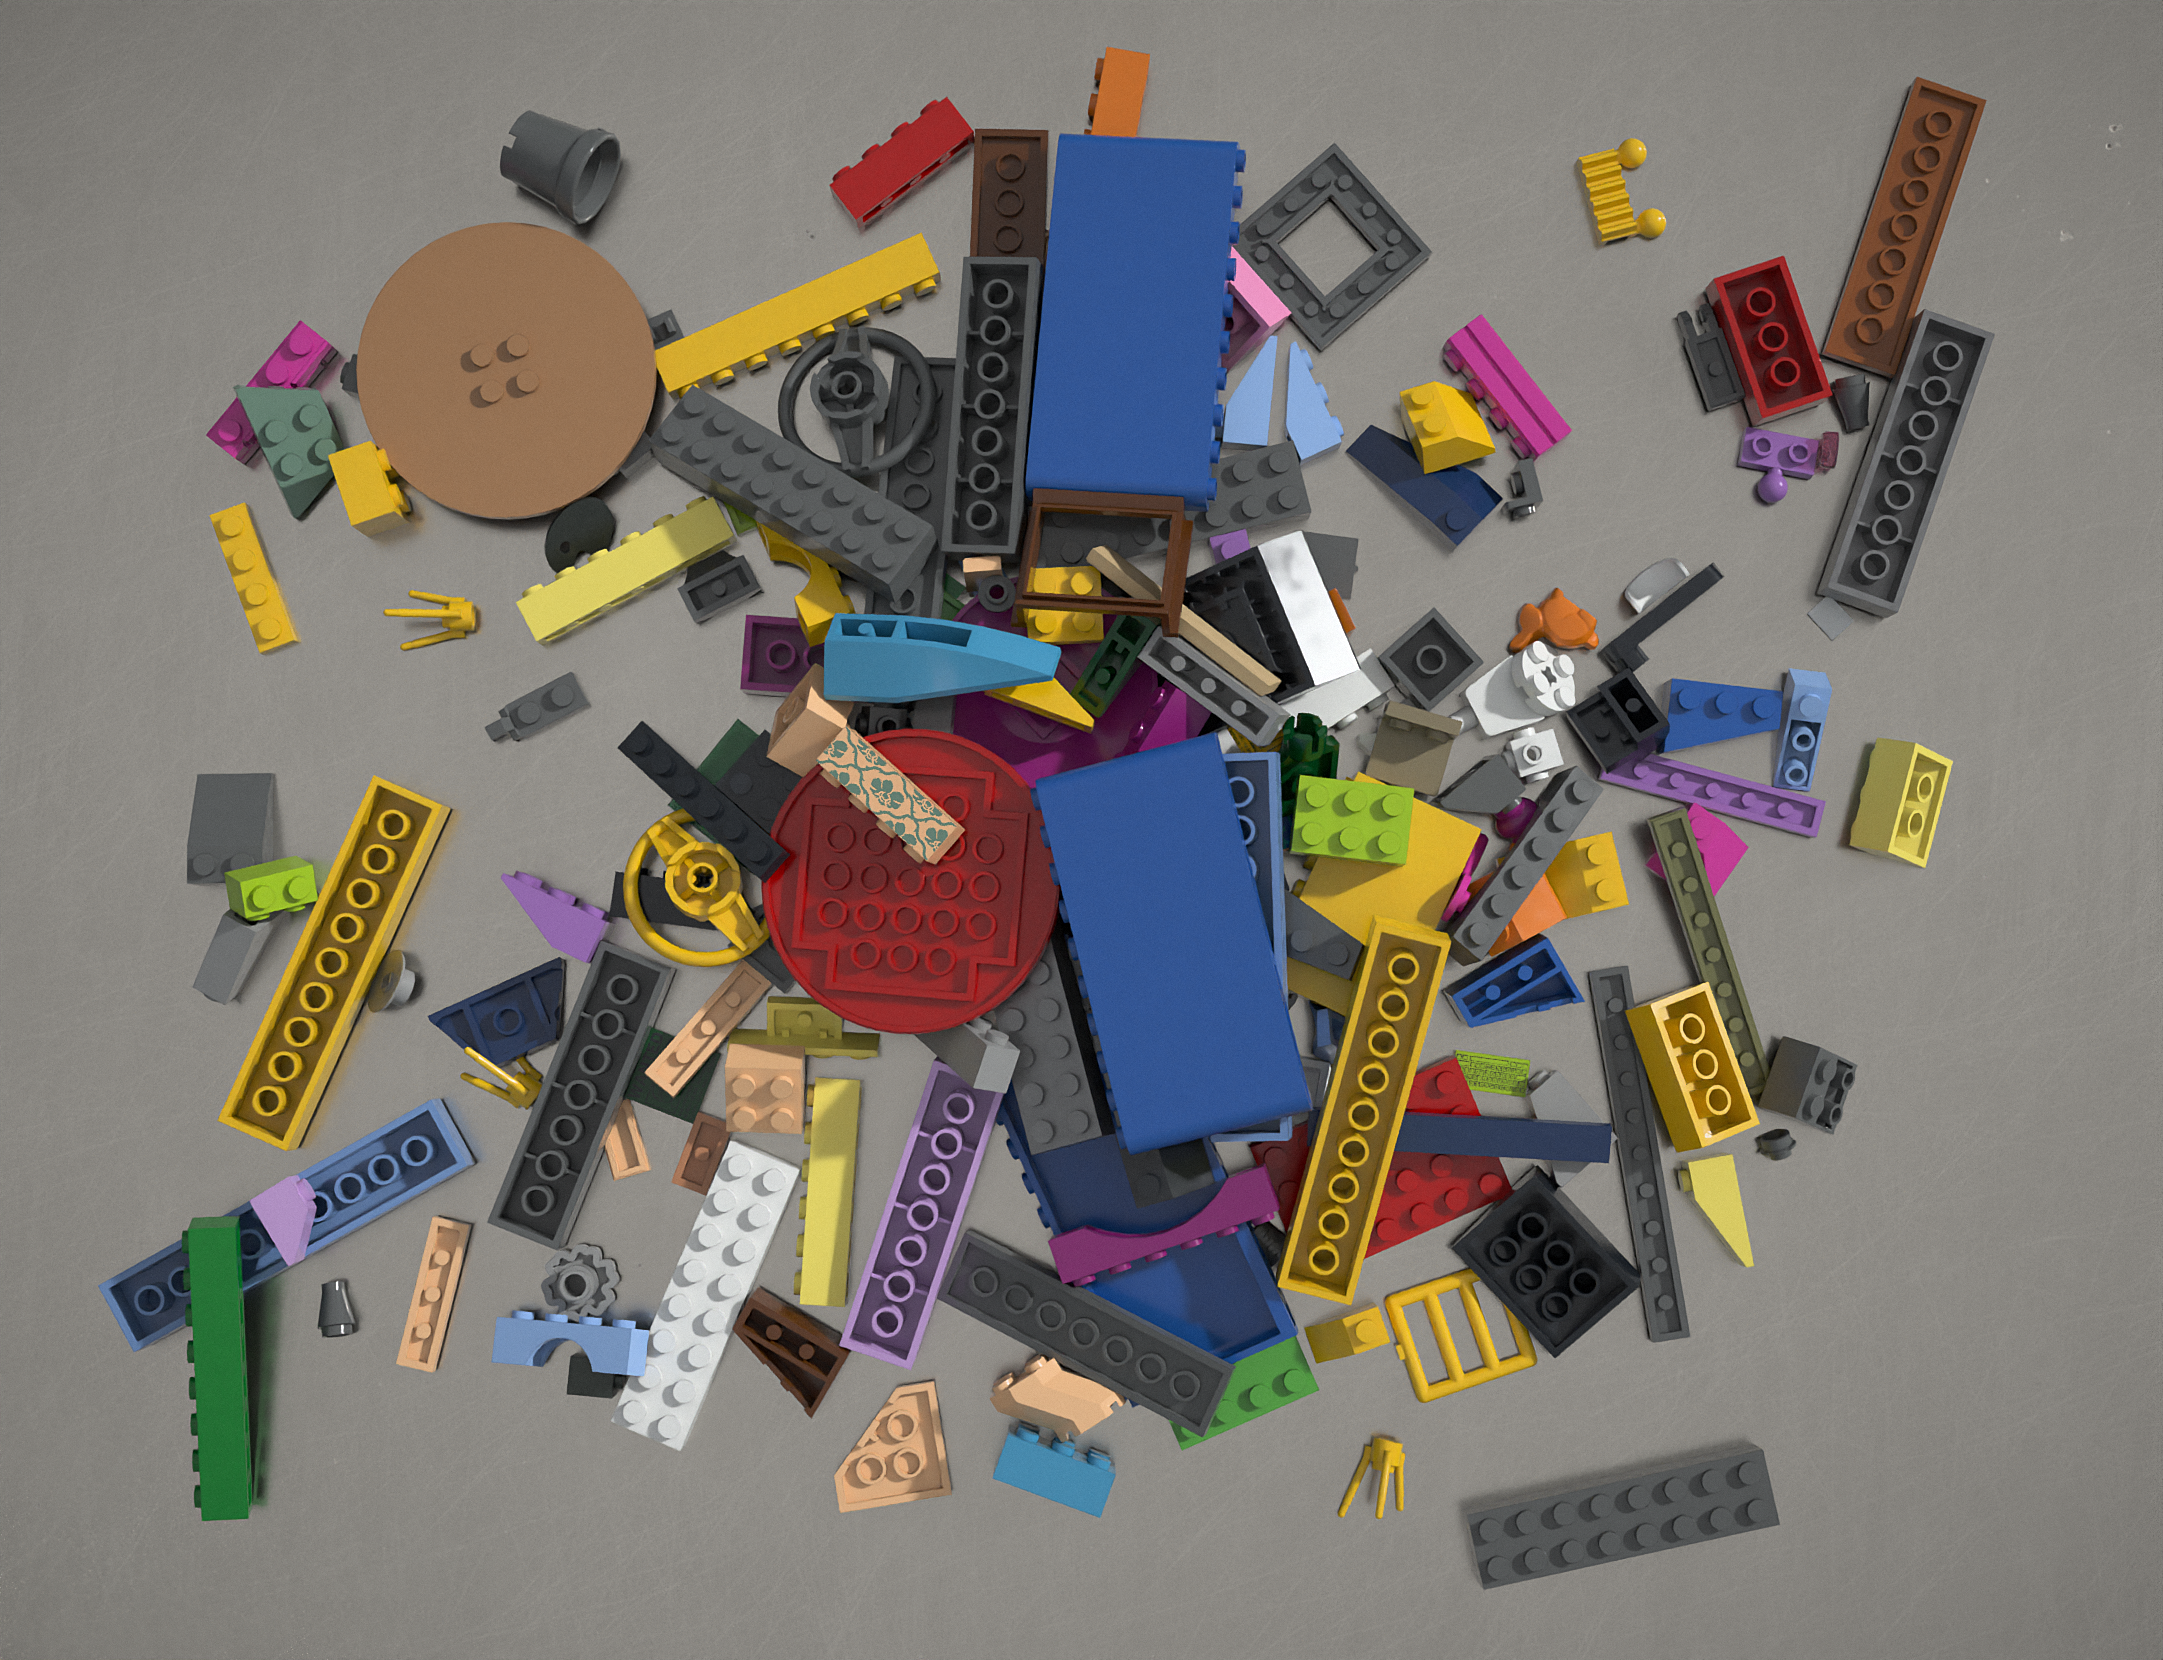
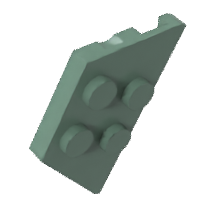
M236 385L233 387L284 501L291 516L297 518L334 476L328 455L345 449L318 389L307 387L291 389L281 386H268V388Z

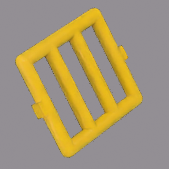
M1471 1268L1389 1295L1385 1299V1306L1398 1344L1395 1345L1400 1360L1404 1359L1416 1397L1421 1403H1427L1537 1364L1538 1358L1528 1329L1505 1305L1504 1308L1521 1355L1499 1362L1473 1283L1481 1281V1279ZM1459 1288L1485 1367L1465 1374L1463 1373L1437 1296ZM1422 1300L1450 1378L1428 1386L1402 1309L1404 1306Z

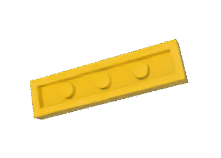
M241 503L209 515L259 653L264 655L298 642L248 504Z

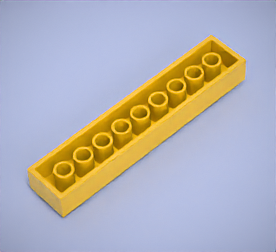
M373 775L321 890L318 901H316L217 1121L284 1151L297 1150L451 808Z
M1373 915L1276 1272L1277 1287L1347 1305L1352 1304L1450 949L1451 940L1447 933Z

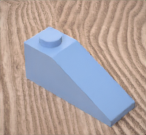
M1270 335L1226 404L1222 427H1216L1215 437L1222 438L1221 448L1252 451L1267 447L1278 336Z

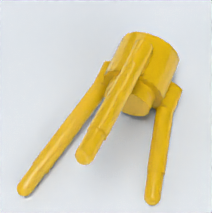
M410 590L408 595L412 598L446 605H442V610L385 609L383 611L385 616L442 618L443 628H450L449 631L403 643L400 645V649L403 651L451 638H465V631H474L475 626L473 601H465V597H447Z
M470 1047L464 1049L465 1054L508 1086L506 1087L507 1091H504L467 1073L460 1075L462 1080L508 1101L516 1108L521 1105L528 1110L536 1101L542 1087V1083L539 1080L543 1075L533 1069L524 1056L516 1061L526 1072V1075L519 1071L512 1078Z
M1373 1438L1372 1446L1365 1445L1363 1458L1338 1511L1340 1518L1345 1516L1370 1461H1373L1372 1469L1381 1471L1375 1517L1381 1519L1383 1516L1389 1474L1394 1473V1470L1396 1509L1398 1511L1403 1510V1466L1406 1454L1402 1453V1443Z

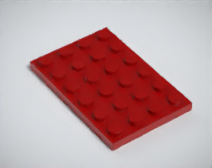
M1454 1055L1415 1072L1405 1112L1481 1116L1459 1062ZM1308 1120L1292 1127V1138L1288 1141H1258L1249 1145L1257 1166L1266 1163L1280 1203V1209L1277 1213L1286 1234L1310 1146L1306 1145ZM1394 1151L1364 1259L1502 1199L1512 1187L1499 1157Z

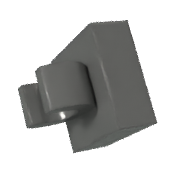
M672 309L647 320L652 332L655 350L684 338Z

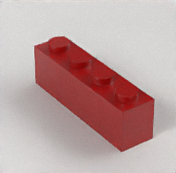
M948 97L940 102L933 100L920 111L921 116L911 124L904 122L891 133L892 138L882 146L879 144L871 146L861 156L862 161L852 168L850 166L842 168L833 176V183L829 185L831 193L858 229L974 142V131Z

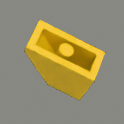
M1374 1302L1304 1327L1316 1364L1356 1355L1390 1343L1381 1313Z

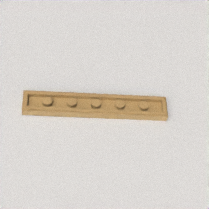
M1108 545L1092 548L1086 557L1087 562L1134 599L1160 600L1162 588ZM1182 605L1179 627L1180 635L1258 696H1264L1276 690L1281 682L1280 679L1185 605Z

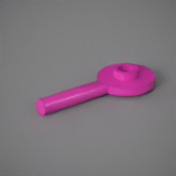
M1479 834L1440 920L1446 923L1455 911L1462 912L1470 898L1471 893L1466 890L1488 844L1489 839L1485 834Z

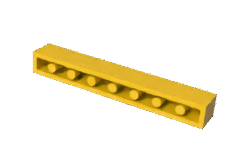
M921 232L655 350L656 367L671 398L674 400L679 397L681 400L692 385L701 388L712 382L715 386L724 384L734 378L733 373L746 367L749 371L760 368L768 363V357L777 353H781L782 356L794 353L802 347V342L813 337L816 341L835 333L834 328L847 322L849 326L859 324L869 318L868 313L881 307L883 311L893 309L903 302L902 298L910 294L916 293L917 296L929 293L937 287L935 283L941 281L940 272Z

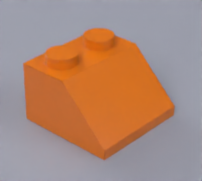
M1495 870L1470 882L1466 890L1471 893L1468 902L1482 888ZM1545 873L1488 951L1491 957L1567 918Z

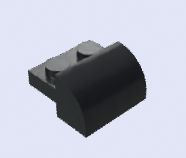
M1630 668L1598 685V693L1566 711L1568 720L1606 774L1635 757L1639 761L1646 758L1663 743L1670 731L1669 722Z

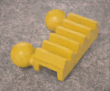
M1627 139L1620 144L1617 150L1613 148L1579 157L1576 161L1599 246L1606 244L1607 241L1626 236L1631 238L1637 234L1647 238H1655L1665 230L1666 218L1658 209H1646L1640 213L1636 220L1633 219V207L1629 205L1630 197L1629 193L1625 190L1626 182L1621 176L1622 168L1619 164L1627 168H1636L1645 161L1647 149L1644 143L1638 139Z

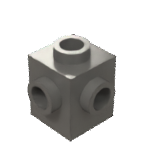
M874 702L873 707L862 706V712L858 713L855 719V731L862 737L884 731L911 729V719L906 718L907 710L896 709V703Z

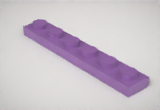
M1654 754L1648 755L1641 761L1635 757L1608 774L1601 767L1598 779L1686 804L1695 802L1708 810L1812 838L1817 837L1826 801Z

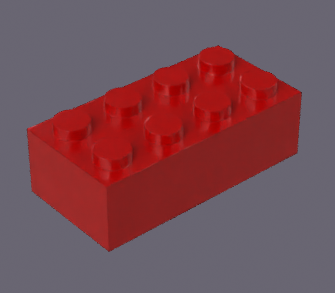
M1784 256L1714 278L1705 290L1718 327L1722 328L1742 383L1746 396L1744 402L1753 427L1823 404L1833 396Z

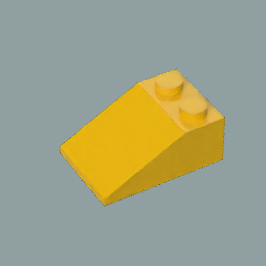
M1612 831L1566 842L1545 871V875L1567 915L1566 919L1629 905ZM1505 857L1496 859L1498 867Z

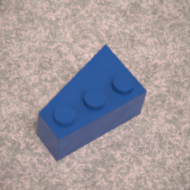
M1672 678L1664 683L1661 712L1670 724V731L1663 743L1657 748L1656 755L1659 756L1751 737L1780 729L1784 691Z
M1540 933L1519 943L1443 990L1460 1021L1469 1028L1516 1018L1518 1015L1535 1011H1546L1552 1007L1585 1002L1549 938Z

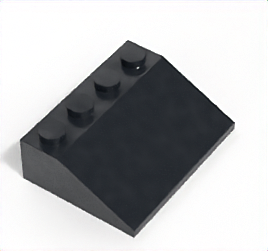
M1539 1165L1517 1182L1502 1199H1499L1452 1246V1249L1554 1358H1557L1633 1293L1640 1284L1641 1274Z

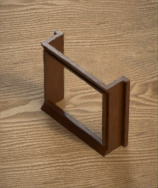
M1033 488L1032 510H1029L1011 627L1027 628L1029 609L1161 617L1163 637L1178 638L1194 525L1193 520H1186L1184 497ZM1044 512L1172 519L1160 600L1032 592L1045 518Z

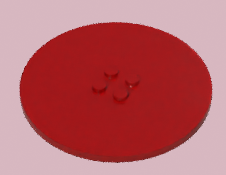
M899 729L865 736L863 738L960 824L965 831L936 864L927 862L925 859L920 864L903 849L907 843L897 834L894 838H891L876 825L879 818L870 809L863 813L849 801L848 798L852 794L842 784L836 788L820 774L824 768L818 763L799 781L778 812L769 834L790 856L766 883L763 881L761 883L763 910L767 928L775 949L794 980L808 995L835 1015L865 1028L894 1034H925L956 1028L985 1015L1008 999L1035 969L1053 934L1059 914V901H1061L1062 890L1060 885H1054L1051 877L1049 863L1054 862L1051 847L1045 848L1041 838L1040 826L1045 825L1042 811L1035 810L1030 793L1031 786L1011 765L995 753L968 739L928 729Z

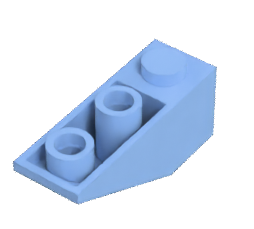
M1295 341L1290 344L1288 350L1284 435L1287 442L1294 441L1299 465L1301 466L1339 449L1342 443L1340 437L1344 436V431L1337 416L1330 417L1325 406L1329 399L1322 383L1318 382L1315 384L1310 370L1313 369V364L1306 349L1300 350Z
M1788 669L1783 693L1780 729H1778L1773 787L1810 791L1832 694V687L1825 672Z

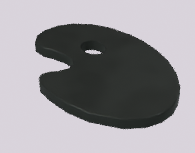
M584 497L564 507L555 516L548 528L544 544L545 556L553 571L559 573L566 568L574 566L576 555L581 550L586 551L591 556L600 550L607 549L613 533L612 513L604 501L596 497ZM569 542V548L566 551H561V543Z

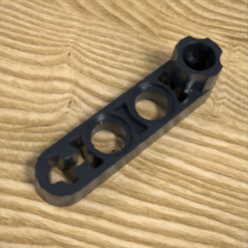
M1712 562L1600 651L1618 674L1627 668L1634 672L1649 660L1638 644L1725 576Z

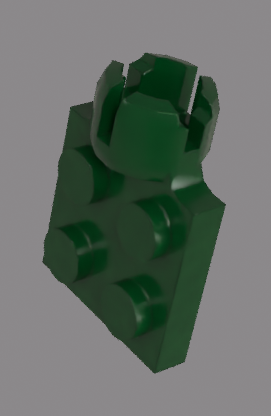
M1298 713L1295 728L1294 716H1290L1283 725L1282 746L1277 752L1280 753L1282 817L1293 814L1296 782L1299 775L1337 779L1340 743L1333 735L1327 736L1328 727L1322 725L1323 722L1319 716L1311 713Z

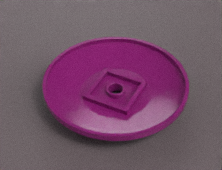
M1018 576L1009 579L1013 583L1015 590L1017 588ZM995 587L989 594L994 599H1000L1003 597L1004 591L999 587ZM1101 588L1102 597H1114ZM976 595L952 620L1028 638L1027 628L1011 627L1014 603L1005 612L992 613L982 607L978 595ZM1103 614L1104 638L1118 615ZM1101 643L1053 645L1060 647L1061 650L1054 678L1069 694ZM1143 662L1100 718L1082 707L1094 719V727L1091 734L987 696L984 691L957 694L953 735L968 739L995 753L1011 765L1028 782L1031 788H1035L1036 779L1111 760L1118 752H1122L1129 741L1128 735L1133 724L1139 719L1142 720L1149 708V698L1158 687L1157 671Z

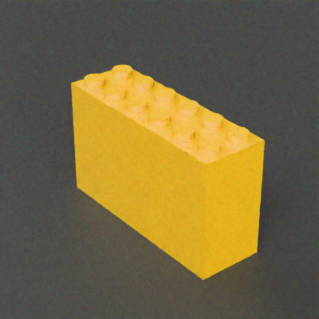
M1359 771L1352 778H1345L1348 781L1386 785ZM1413 797L1406 865L1400 867L1307 856L1303 867L1309 870L1304 880L1298 879V881H1295L1290 893L1364 945L1366 944L1373 915L1435 930L1482 829ZM1362 956L1352 981L1287 957L1288 992L1296 993L1299 998L1310 1001L1323 1009L1328 1008L1346 1017Z

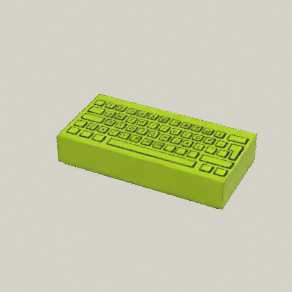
M1455 1050L1454 1056L1459 1062L1470 1090L1526 1097L1530 1060Z

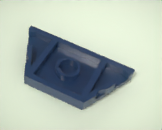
M561 957L555 958L428 1016L429 1021L448 1035L462 1049L470 1047L497 1067H501L559 1041L565 963Z

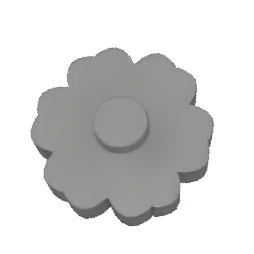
M578 1244L571 1252L566 1249L559 1250L555 1253L553 1259L546 1263L545 1270L550 1277L542 1281L541 1289L545 1294L544 1298L547 1305L559 1306V1315H568V1319L579 1322V1316L587 1317L589 1313L599 1316L615 1301V1294L611 1288L618 1284L619 1275L616 1272V1265L613 1260H602L600 1248Z

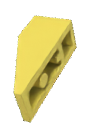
M1721 1153L1681 1161L1683 1170L1678 1171L1681 1191L1683 1193L1687 1192L1690 1201L1737 1263L1744 1267L1754 1266L1733 1154Z

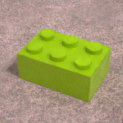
M1299 775L1296 782L1288 853L1400 867L1406 865L1414 788Z

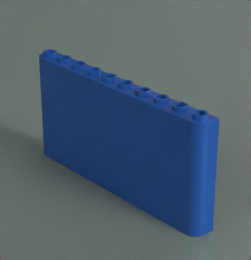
M1060 133L1057 147L1026 470V495L1029 501H1033V488L1184 497L1185 511L1208 512L1209 501L1216 500L1217 478H1211L1212 464H1219L1220 441H1215L1216 427H1222L1224 405L1218 404L1219 390L1226 389L1227 368L1221 367L1222 354H1228L1230 348V331H1224L1225 317H1232L1233 295L1228 294L1229 281H1235L1237 267L1236 258H1231L1232 244L1238 245L1240 223L1234 222L1235 208L1241 209L1243 201V186H1237L1238 172H1245L1246 150L1240 149L1239 142Z
M1213 732L1036 779V787L1030 789L1031 798L1035 810L1042 811L1045 825L1040 826V833L1045 848L1051 847L1054 862L1049 863L1050 873L1054 885L1061 886L1064 900L1059 901V909L1063 922H1070L1073 937L1068 939L1069 949L1073 960L1080 961L1083 975L1078 976V984L1083 999L1089 997L1092 1013L1087 1014L1088 1024L1092 1036H1099L1102 1050L1097 1051V1059L1102 1074L1108 1073L1111 1088L1106 1089V1094L1111 1111L1118 1112L1121 1126L1116 1127V1134L1121 1150L1128 1149L1130 1155H1135L1314 1110L1218 734Z
M1099 1067L1101 1079H1102L1103 1086H1104V1090H1105V1094H1106V1089H1107L1106 1082H1105V1079H1104V1075L1102 1074V1072H1101V1070H1100V1067ZM1012 1078L996 1118L997 1124L999 1126L1004 1125L1010 1138L1006 1140V1144L1014 1160L1020 1159L1025 1173L1021 1174L1027 1191L1030 1195L1035 1193L1041 1205V1207L1037 1208L1039 1218L1046 1229L1051 1227L1054 1236L1086 1224L1105 1231L1123 1234H1142L1168 1229L1188 1220L1206 1207L1218 1194L1229 1177L1215 1143L1211 1142V1136L1204 1137L1202 1139L1216 1183L1167 1201L1137 1209L1115 1138L1116 1134L1047 1153L1031 1155ZM1110 1109L1111 1117L1116 1132V1127H1118L1117 1122L1115 1119L1114 1112H1112ZM1250 1220L1237 1224L1239 1231L1230 1235L1217 1238L1216 1232L1202 1236L1203 1243L1195 1247L1181 1250L1179 1244L1167 1248V1255L1157 1260L1146 1262L1144 1257L1130 1261L1132 1267L1122 1272L1110 1275L1109 1270L1106 1269L1094 1273L1096 1280L1080 1286L1230 1364L1294 1337L1299 1332L1281 1288L1277 1287L1274 1272L1256 1237ZM1129 1399L1132 1408L1140 1405Z

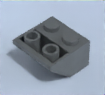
M1783 1036L1758 1106L1782 1117L1833 1135L1836 1125L1841 1121L1843 1105L1849 1089L1854 1084L1855 1071L1858 1065L1819 1046Z

